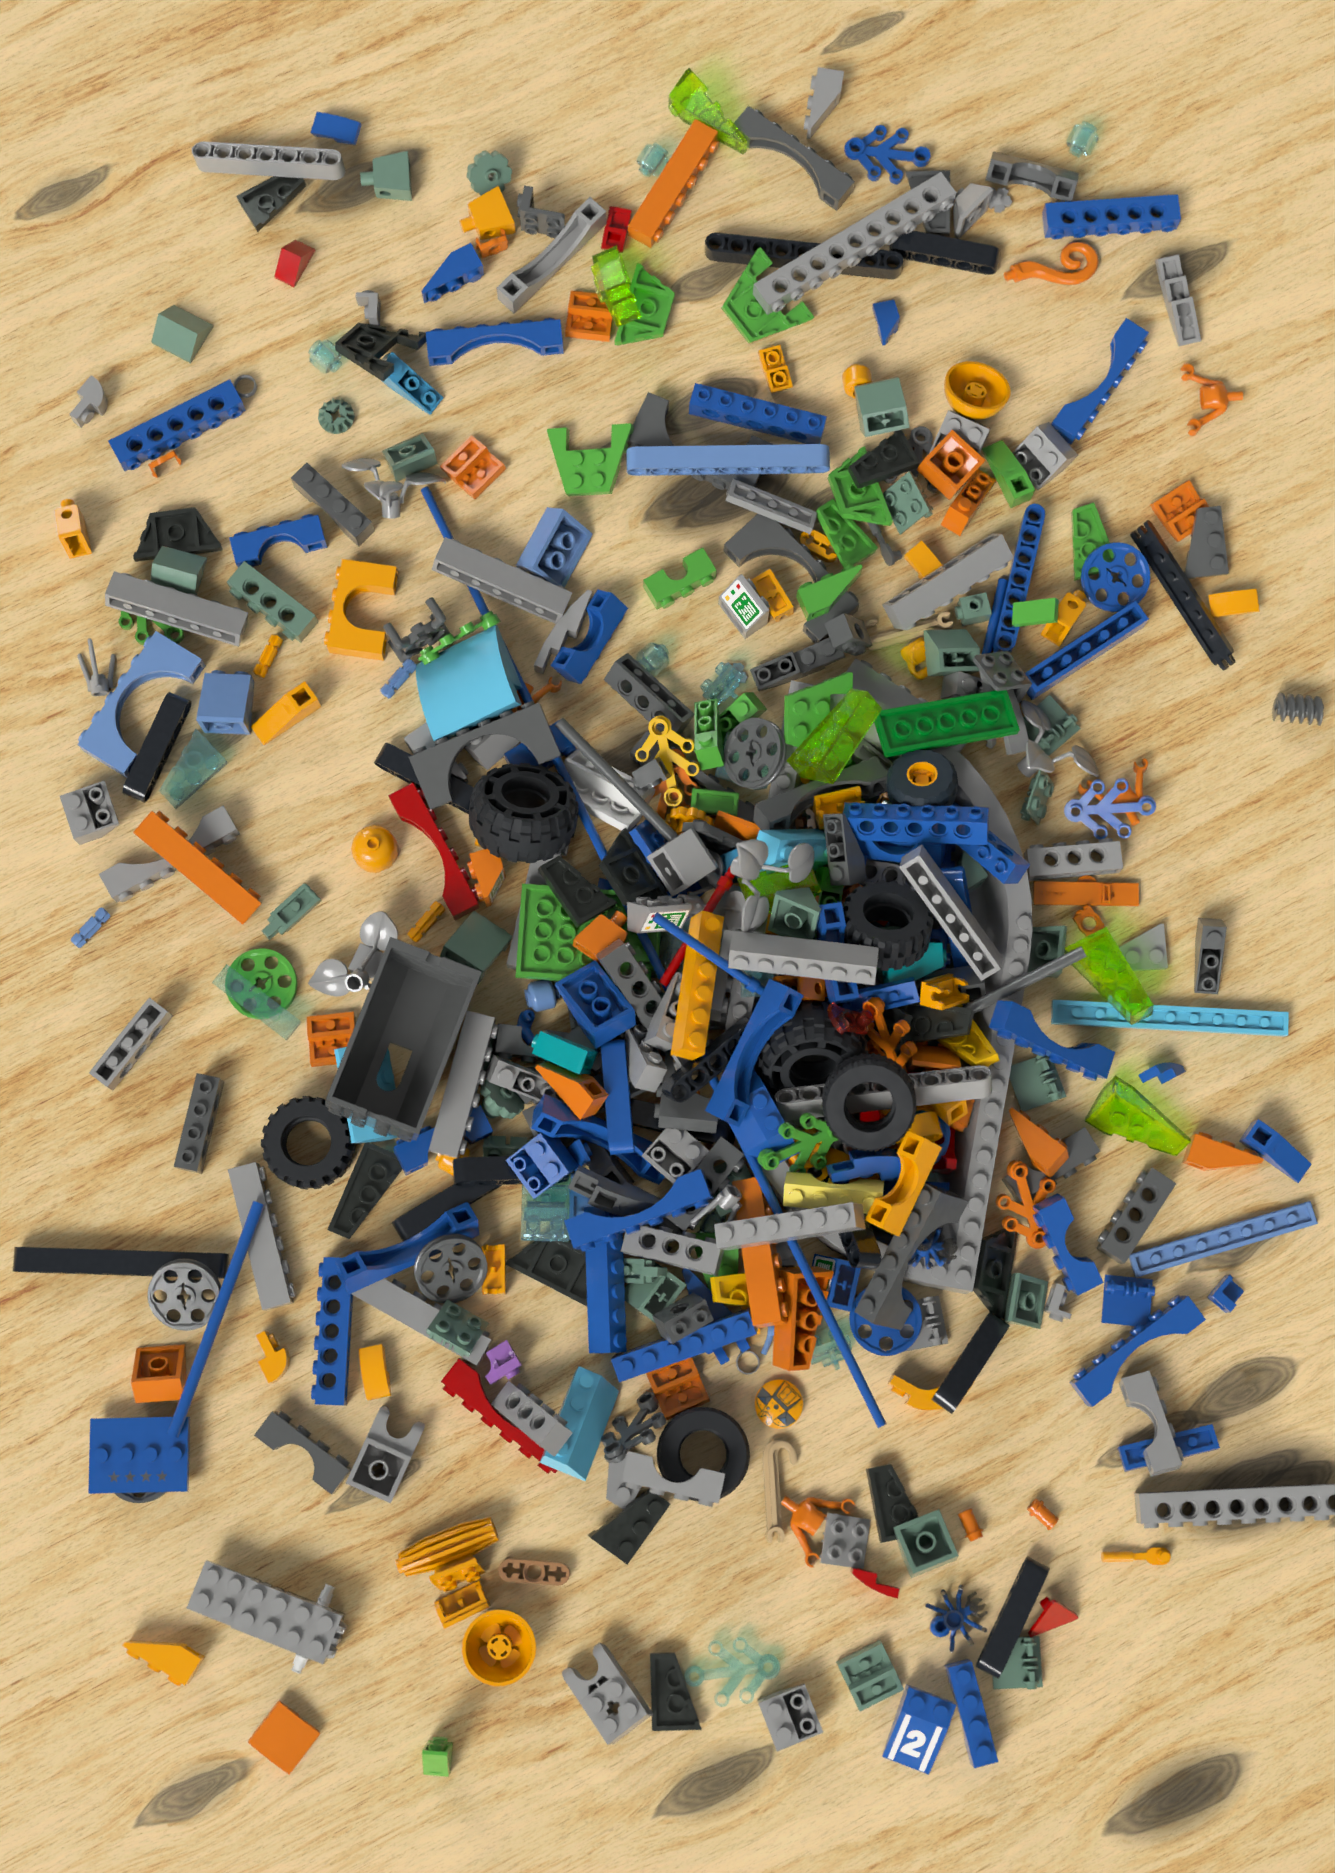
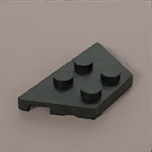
M196 507L150 513L146 522V529L141 534V542L137 552H134L133 559L135 562L154 560L162 546L191 554L223 551V548Z
M624 828L618 834L599 864L600 869L623 905L627 906V902H636L637 897H650L651 900L657 899V896H668L642 852L634 843L627 828Z
M1001 1229L982 1238L973 1287L974 1293L989 1312H992L1001 1319H1004L1018 1235L1017 1232H1009L1006 1229Z
M547 1231L535 1242L522 1249L516 1256L507 1260V1266L587 1306L586 1253L582 1252L581 1249H574L571 1243Z

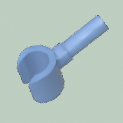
M774 1326L768 1327L766 1341L761 1351L764 1355L767 1354L774 1336Z

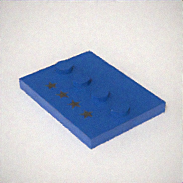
M173 1417L90 1419L88 1494L189 1491L190 1417H186L178 1438L167 1434Z

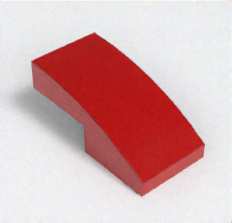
M613 206L609 207L601 249L623 253L632 210Z
M851 1567L850 1572L863 1584L881 1594L898 1599L900 1589L876 1583V1572Z

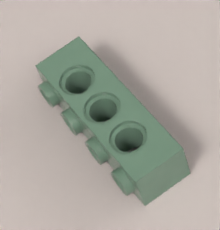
M245 561L227 581L230 588L229 592L236 599L240 600L243 598L248 602L247 606L253 612L258 614L260 611L266 616L264 619L270 625L281 627L283 629L282 633L292 641L296 639L301 643L318 623L315 614ZM252 587L259 588L255 594L248 593ZM268 601H277L275 606L271 608L266 607ZM287 614L295 615L291 621L283 620Z

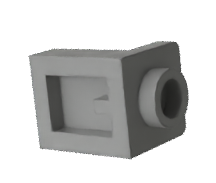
M370 290L356 292L358 306H365V319H368L371 325L380 326L381 301L378 293Z
M1055 1283L1052 1284L1044 1312L1049 1313V1318L1063 1322V1319H1070L1072 1314L1059 1310V1306L1063 1307L1066 1301L1067 1293L1064 1292L1066 1286Z

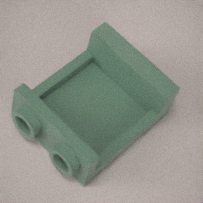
M473 911L445 943L440 957L481 971L477 982L479 984L490 965L502 951L505 952L513 936L489 921L485 916Z

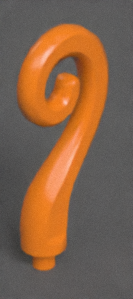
M1080 241L1071 242L1061 251V263L1068 270L1078 269L1081 266V262L1079 260H1072L1070 254L1080 252L1087 260L1084 269L1074 273H1066L1037 262L1024 261L1011 265L1010 271L1004 272V278L1006 281L1013 279L1016 283L1029 278H1039L1061 285L1080 284L1095 274L1099 263L1098 254L1088 243Z

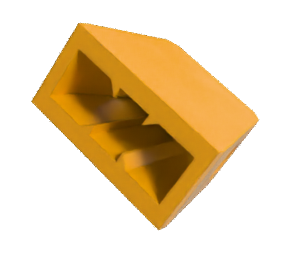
M499 186L469 202L468 210L470 216L459 220L463 233L476 229L480 240L500 237V229L505 230V235L516 233L514 220Z
M72 499L61 501V508L55 510L58 537L69 558L92 554L85 519L78 505Z
M1075 590L1073 594L1067 592L1058 606V622L1047 623L1040 635L1060 647L1087 605L1084 602L1086 595L1080 590Z

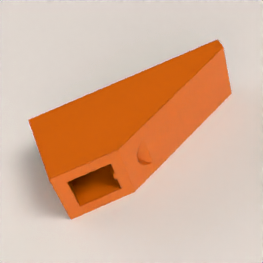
M978 469L950 505L941 525L961 536L994 486L996 479Z
M550 1061L538 1064L535 1067L543 1079L549 1083L557 1095L562 1098L580 1120L595 1115L609 1095L593 1077L587 1074H577Z
M1011 1107L1009 1109L1011 1119L1032 1165L1051 1178L1069 1158L1066 1149L1067 1145L1059 1138L1053 1139L1049 1136V1132L1042 1125L1038 1124L1036 1126L1030 1121L1031 1118L1024 1111L1020 1110L1018 1112Z
M1199 1132V1134L1190 1136L1182 1163L1203 1171L1255 1166L1263 1163L1264 1158L1258 1157V1153L1253 1150L1244 1149L1242 1151L1236 1149L1235 1144L1222 1140L1220 1143L1212 1140L1213 1136Z

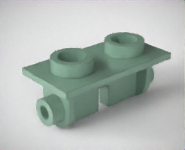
M489 1135V1138L484 1137L483 1157L511 1156L531 1140L527 1139V1137H511L510 1144H506V1136Z

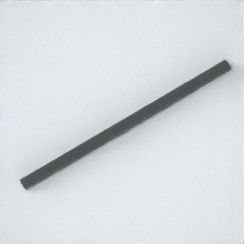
M564 718L557 722L555 726L668 842L678 836L659 814ZM713 870L704 878L716 889L720 877Z
M1082 946L961 1008L972 1009L975 1014L997 1003V1000H1002L1087 956ZM902 1045L896 1047L895 1053L901 1051L900 1048Z

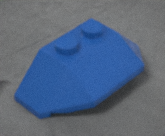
M753 1068L749 1091L750 1107L740 1127L730 1123L729 1125L744 1153L758 1158L759 1153L763 1149L769 1148L776 1152L795 1142L793 1138L784 1139L779 1134L778 1129L785 1122L768 1090ZM799 1152L796 1153V1154H794V1155H792V1156H790V1157H788V1158H786V1159H783V1160L779 1161V1164L782 1163V1162H784V1161H786L787 1159H789V1158H791V1157H793V1156L799 1154Z

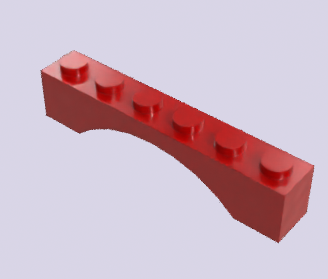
M411 783L388 795L400 820L423 832L439 851L445 871V885L442 897L454 920L456 921L479 909L480 907L477 902L479 898L475 887L470 889L466 882L470 878L465 868L459 869L456 863L459 860L458 855L453 847L449 849L445 841L448 840V837L442 827L437 828L434 822L437 820L433 809H427L423 801L426 798L421 787L416 789L414 783Z
M459 1358L440 1381L445 1385L442 1389L453 1398L456 1394L464 1401L461 1404L473 1413L476 1410L483 1415L480 1420L490 1428L494 1425L501 1430L499 1435L507 1442L511 1443L514 1440L519 1444L520 1448L518 1450L530 1459L531 1456H534L540 1461L545 1449L540 1447L522 1430L506 1421L494 1409L484 1392L480 1374ZM540 1462L537 1464L547 1474L551 1471L553 1473L558 1471Z

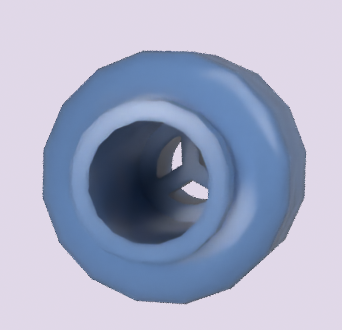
M551 980L530 982L527 989L524 990L528 1008L532 1007L536 1012L555 1008L557 1004L556 999L560 998V993Z

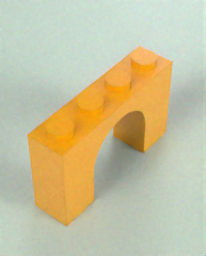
M342 559L341 566H337L336 569L338 585L337 588H333L332 592L334 608L333 610L330 609L328 614V623H331L330 631H326L324 637V645H327L329 653L384 661L388 640L386 633L353 626L346 619V610L350 601L361 593L373 592L395 595L399 575L396 566Z

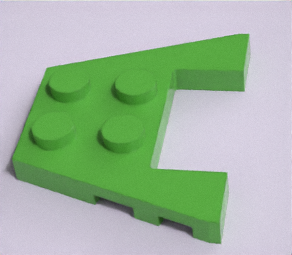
M761 247L756 250L721 307L748 343L806 323L814 318L803 301L786 315H783L781 311L772 312L769 315L766 314L753 295V285L758 282L756 277L773 264Z
M631 423L612 424L611 448L569 451L568 428L547 429L566 495L612 494L621 468L620 463L623 454L626 453L628 448L627 442L630 434L633 433L634 425Z
M844 672L837 677L826 679L819 684L785 695L784 738L786 744L844 764H851L852 743H830V695L853 694V672Z

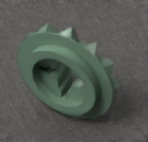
M332 398L331 401L324 402L321 409H319L318 420L325 431L332 434H340L352 426L354 411L351 405L343 399L335 400ZM339 409V414L342 417H337L333 422L332 415L330 414H335Z

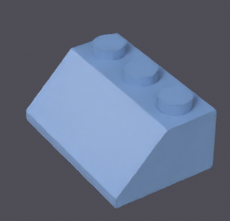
M547 507L516 567L523 569L533 576L542 577L549 583L565 588L593 533L564 509Z

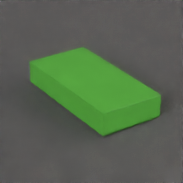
M1057 598L1013 603L1012 625L1014 627L1058 622L1059 600Z
M692 788L690 808H697L709 815H717L719 810L737 817L739 793Z

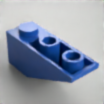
M471 243L448 255L422 289L421 293L424 303L434 302L448 292L459 290L464 284L478 281L484 275L483 264Z
M1259 1119L1250 1124L1239 1140L1240 1143L1250 1150L1257 1152L1261 1158H1264V1160L1296 1183L1300 1182L1311 1166V1163L1288 1141Z

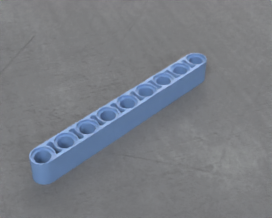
M825 444L637 446L626 450L627 474L633 476L825 473L830 470V449Z

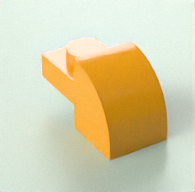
M263 1331L257 1334L256 1337L266 1358L258 1361L268 1383L273 1384L287 1372L290 1355L287 1348L277 1351L276 1347L279 1346L275 1335L273 1333L269 1334L268 1331Z

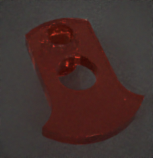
M834 1002L828 1006V1016L833 1026L841 1034L848 1031L866 1035L869 1032L868 1025L874 1022V1017L868 1010L865 1011L864 1009L861 1012L844 1009L837 1006ZM845 1017H847L852 1024H850Z

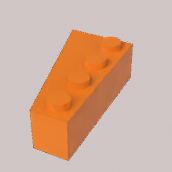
M818 1266L810 1267L827 1300L829 1292L826 1289L829 1279L832 1280L834 1271ZM800 1268L779 1269L780 1277H783L786 1286L783 1297L784 1302H787L789 1307V1316H787L786 1324L774 1325L772 1365L787 1371L807 1370L810 1368L817 1340L815 1337L816 1328L818 1325H821L823 1316L820 1315L821 1311Z

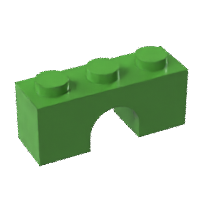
M703 547L683 558V567L687 572L683 579H670L662 569L643 580V588L656 610L661 607L663 609L668 608L679 597H688L699 586L706 587L714 582L717 570Z

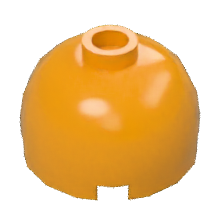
M375 825L364 827L357 832L351 847L353 859L357 865L366 872L379 873L392 867L397 860L399 851L397 840L393 834L384 827Z

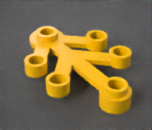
M656 716L649 722L648 729L650 735L643 746L636 751L635 757L640 762L647 761L650 758V750L658 740L660 750L654 759L660 756L671 775L666 780L668 790L664 793V801L667 805L674 807L683 801L684 794L680 788H677L672 762L683 768L689 776L697 775L700 772V765L697 762L688 761L669 748L668 739L678 744L684 753H691L694 751V741L689 738L685 739L673 731L672 724L667 717ZM658 723L664 725V731L661 732L657 729ZM685 742L691 743V750H686L684 748ZM641 750L645 751L647 754L645 759H642L639 756V752ZM690 765L696 766L695 773L689 771ZM672 792H676L678 794V800H673L671 798Z

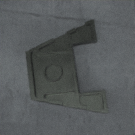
M357 323L335 342V351L384 381L394 372V364L380 358L396 343L418 350L426 343V333L419 332V335L408 334V330L405 329L392 332L386 331L385 326Z

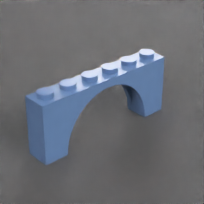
M155 631L153 635H150L145 640L144 649L141 653L135 655L132 659L128 672L121 675L115 691L107 695L105 705L101 711H97L91 721L92 724L88 730H84L81 733L77 745L82 751L127 778L137 758V754L127 747L121 734L120 715L126 699L137 687L157 678H178L194 684L205 668V663L198 656Z

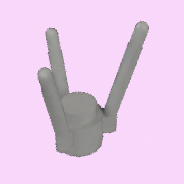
M89 638L88 646L93 671L91 678L82 655H77L87 682L88 692H91L92 696L108 695L110 693L109 689L114 688L115 654H112L110 658L107 679L104 674H98L93 642Z
M726 1185L709 1205L691 1219V1223L694 1224L700 1218L705 1217L717 1205L724 1210L732 1209L727 1222L733 1221L737 1211L742 1206L739 1202L742 1198L741 1192L733 1185Z

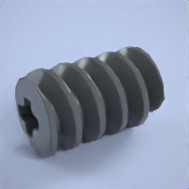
M1279 692L1273 703L1272 718L1275 721L1277 715H1280V721L1284 722L1286 716H1289L1290 723H1293L1295 717H1298L1299 724H1302L1304 719L1307 718L1309 725L1316 719L1317 725L1321 726L1324 704L1319 696L1313 699L1310 695L1303 698L1301 694H1298L1294 698V695L1291 693L1285 697L1284 693Z

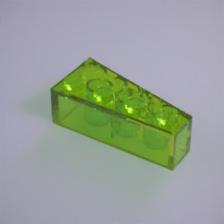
M851 688L786 761L801 778L834 784L881 712V706L868 691Z
M1107 927L1065 947L1064 954L1082 946L1087 957L1071 965L1131 1025L1153 1015V1003Z

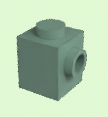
M986 592L959 598L957 606H955V615L957 620H961L962 626L989 621L992 612Z

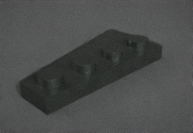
M369 1142L364 1143L328 1226V1231L347 1239L352 1237L401 1172L402 1167L395 1153Z

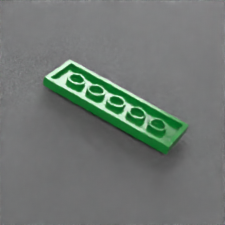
M995 690L874 711L872 715L885 758L903 755L920 749L931 750L1016 735L1020 731L1007 690Z

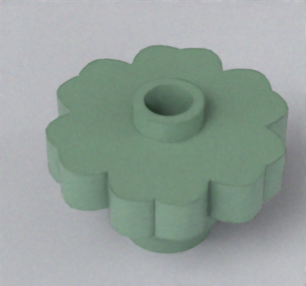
M486 150L474 156V163L469 164L467 167V178L471 182V188L480 195L499 186L502 193L505 190L504 184L511 181L512 169L508 166V159L498 151H493L491 154Z
M487 1079L481 1085L480 1093L485 1097L481 1107L487 1117L495 1118L502 1116L503 1118L513 1119L524 1109L525 1103L518 1093L493 1084Z

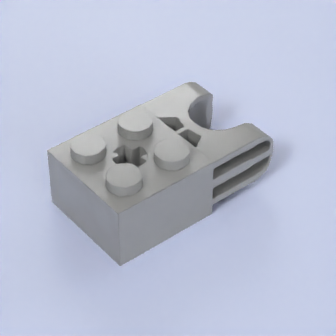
M383 1405L376 1415L346 1484L391 1503L422 1435L425 1424L417 1422L405 1437L393 1438L389 1435L386 1428L390 1411L388 1407ZM378 1463L383 1464V1470L386 1471L384 1476L380 1475L379 1478L374 1477V1471L371 1470L373 1465L377 1466Z
M598 1643L593 1648V1655L598 1663V1671L594 1678L587 1680L576 1669L570 1667L562 1671V1676L607 1745L618 1742L653 1715V1712L607 1646ZM614 1703L620 1704L618 1714L613 1712Z

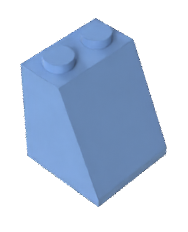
M213 670L211 673L204 674L196 719L204 733L251 735L254 680L252 676L243 671L225 674L224 671Z

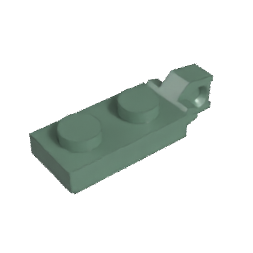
M303 883L270 913L271 916L267 919L270 924L262 930L263 934L270 940L278 933L283 935L285 932H288L317 906L321 899L306 883Z
M623 1258L624 1283L650 1284L654 1283V1277H667V1267H655V1261L651 1259Z

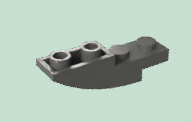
M829 637L795 653L791 651L750 669L758 691H762L825 669V666L845 658V654L843 651L833 648Z
M580 1165L568 1187L589 1198V1205L621 1217L640 1213L661 1200V1198L626 1181L622 1186Z

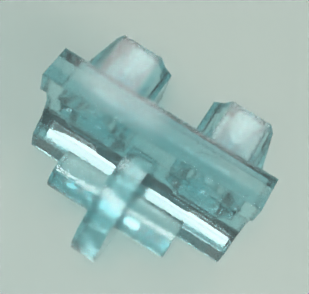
M720 662L715 668V672L719 675L713 682L707 679L700 686L704 692L702 696L707 700L717 698L718 706L722 701L725 702L729 696L734 699L738 697L734 690L739 686L738 682L744 676L731 664L727 665L723 662Z
M828 1331L831 1341L822 1344L819 1335L815 1336L817 1340L811 1365L822 1361L823 1367L832 1364L835 1370L840 1369L838 1362L844 1360L831 1331ZM843 1333L850 1350H852L849 1336H845V1334Z

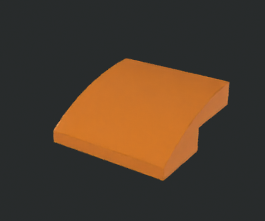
M571 291L565 337L610 342L615 295Z
M472 435L440 466L473 499H476L506 470L505 464L493 456L487 447Z
M1190 480L1185 481L1150 504L1158 519L1177 542L1192 533L1196 509L1209 507L1204 498L1200 499Z
M719 810L713 825L743 841L757 840L758 832L761 830L755 823Z
M354 1011L307 1017V1036L311 1067L337 1064L334 1050L347 1047L356 1025Z
M692 1357L646 1373L666 1420L675 1417L685 1410L710 1402Z
M278 1701L250 1737L248 1743L273 1764L290 1775L321 1733L302 1719L297 1712L281 1701Z

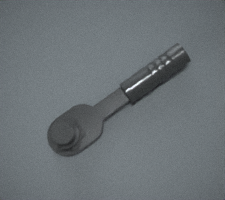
M867 522L873 536H876L881 547V554L885 563L888 566H892L897 560L902 559V554L899 550L892 551L889 544L885 543L879 525Z

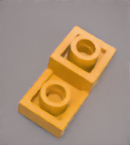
M777 345L759 350L758 355L770 392L774 393L793 388L781 346Z
M922 540L904 555L905 560L919 573L918 577L920 580L942 566Z
M1257 589L1209 595L1210 610L1213 618L1260 612Z
M379 1344L360 1348L359 1359L366 1399L369 1401L391 1396L390 1375L386 1370L385 1347Z

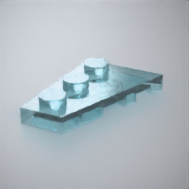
M197 729L194 730L191 740L184 747L181 757L175 767L171 769L159 790L175 809L228 764L227 760Z

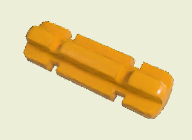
M275 634L270 636L268 640L269 645L265 646L258 660L259 664H256L253 670L254 674L258 677H266L269 671L267 668L271 667L278 653L277 648H280L283 643L282 638Z
M435 901L429 907L431 910L426 911L416 922V927H412L407 935L411 940L418 942L423 937L422 933H426L437 921L436 917L438 915L441 916L445 911L442 904Z

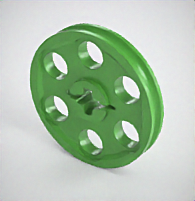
M265 948L249 950L237 957L231 964L226 975V993L231 1004L241 1014L258 1020L274 1018L283 1013L292 1004L296 996V972L291 963L282 954L274 950ZM269 957H276L278 959L276 968L268 969L265 962ZM252 959L255 962V966L251 971H244L242 969L244 960ZM282 976L291 977L292 981L289 987L282 988L279 986V979ZM258 979H261L263 981L267 979V982L265 983V989H262L260 987L256 989V986L258 985ZM241 980L244 982V989L238 993L232 991L233 982ZM272 997H279L281 999L279 1008H269L268 1002ZM255 999L258 1004L257 1008L251 1012L245 1009L246 1001Z

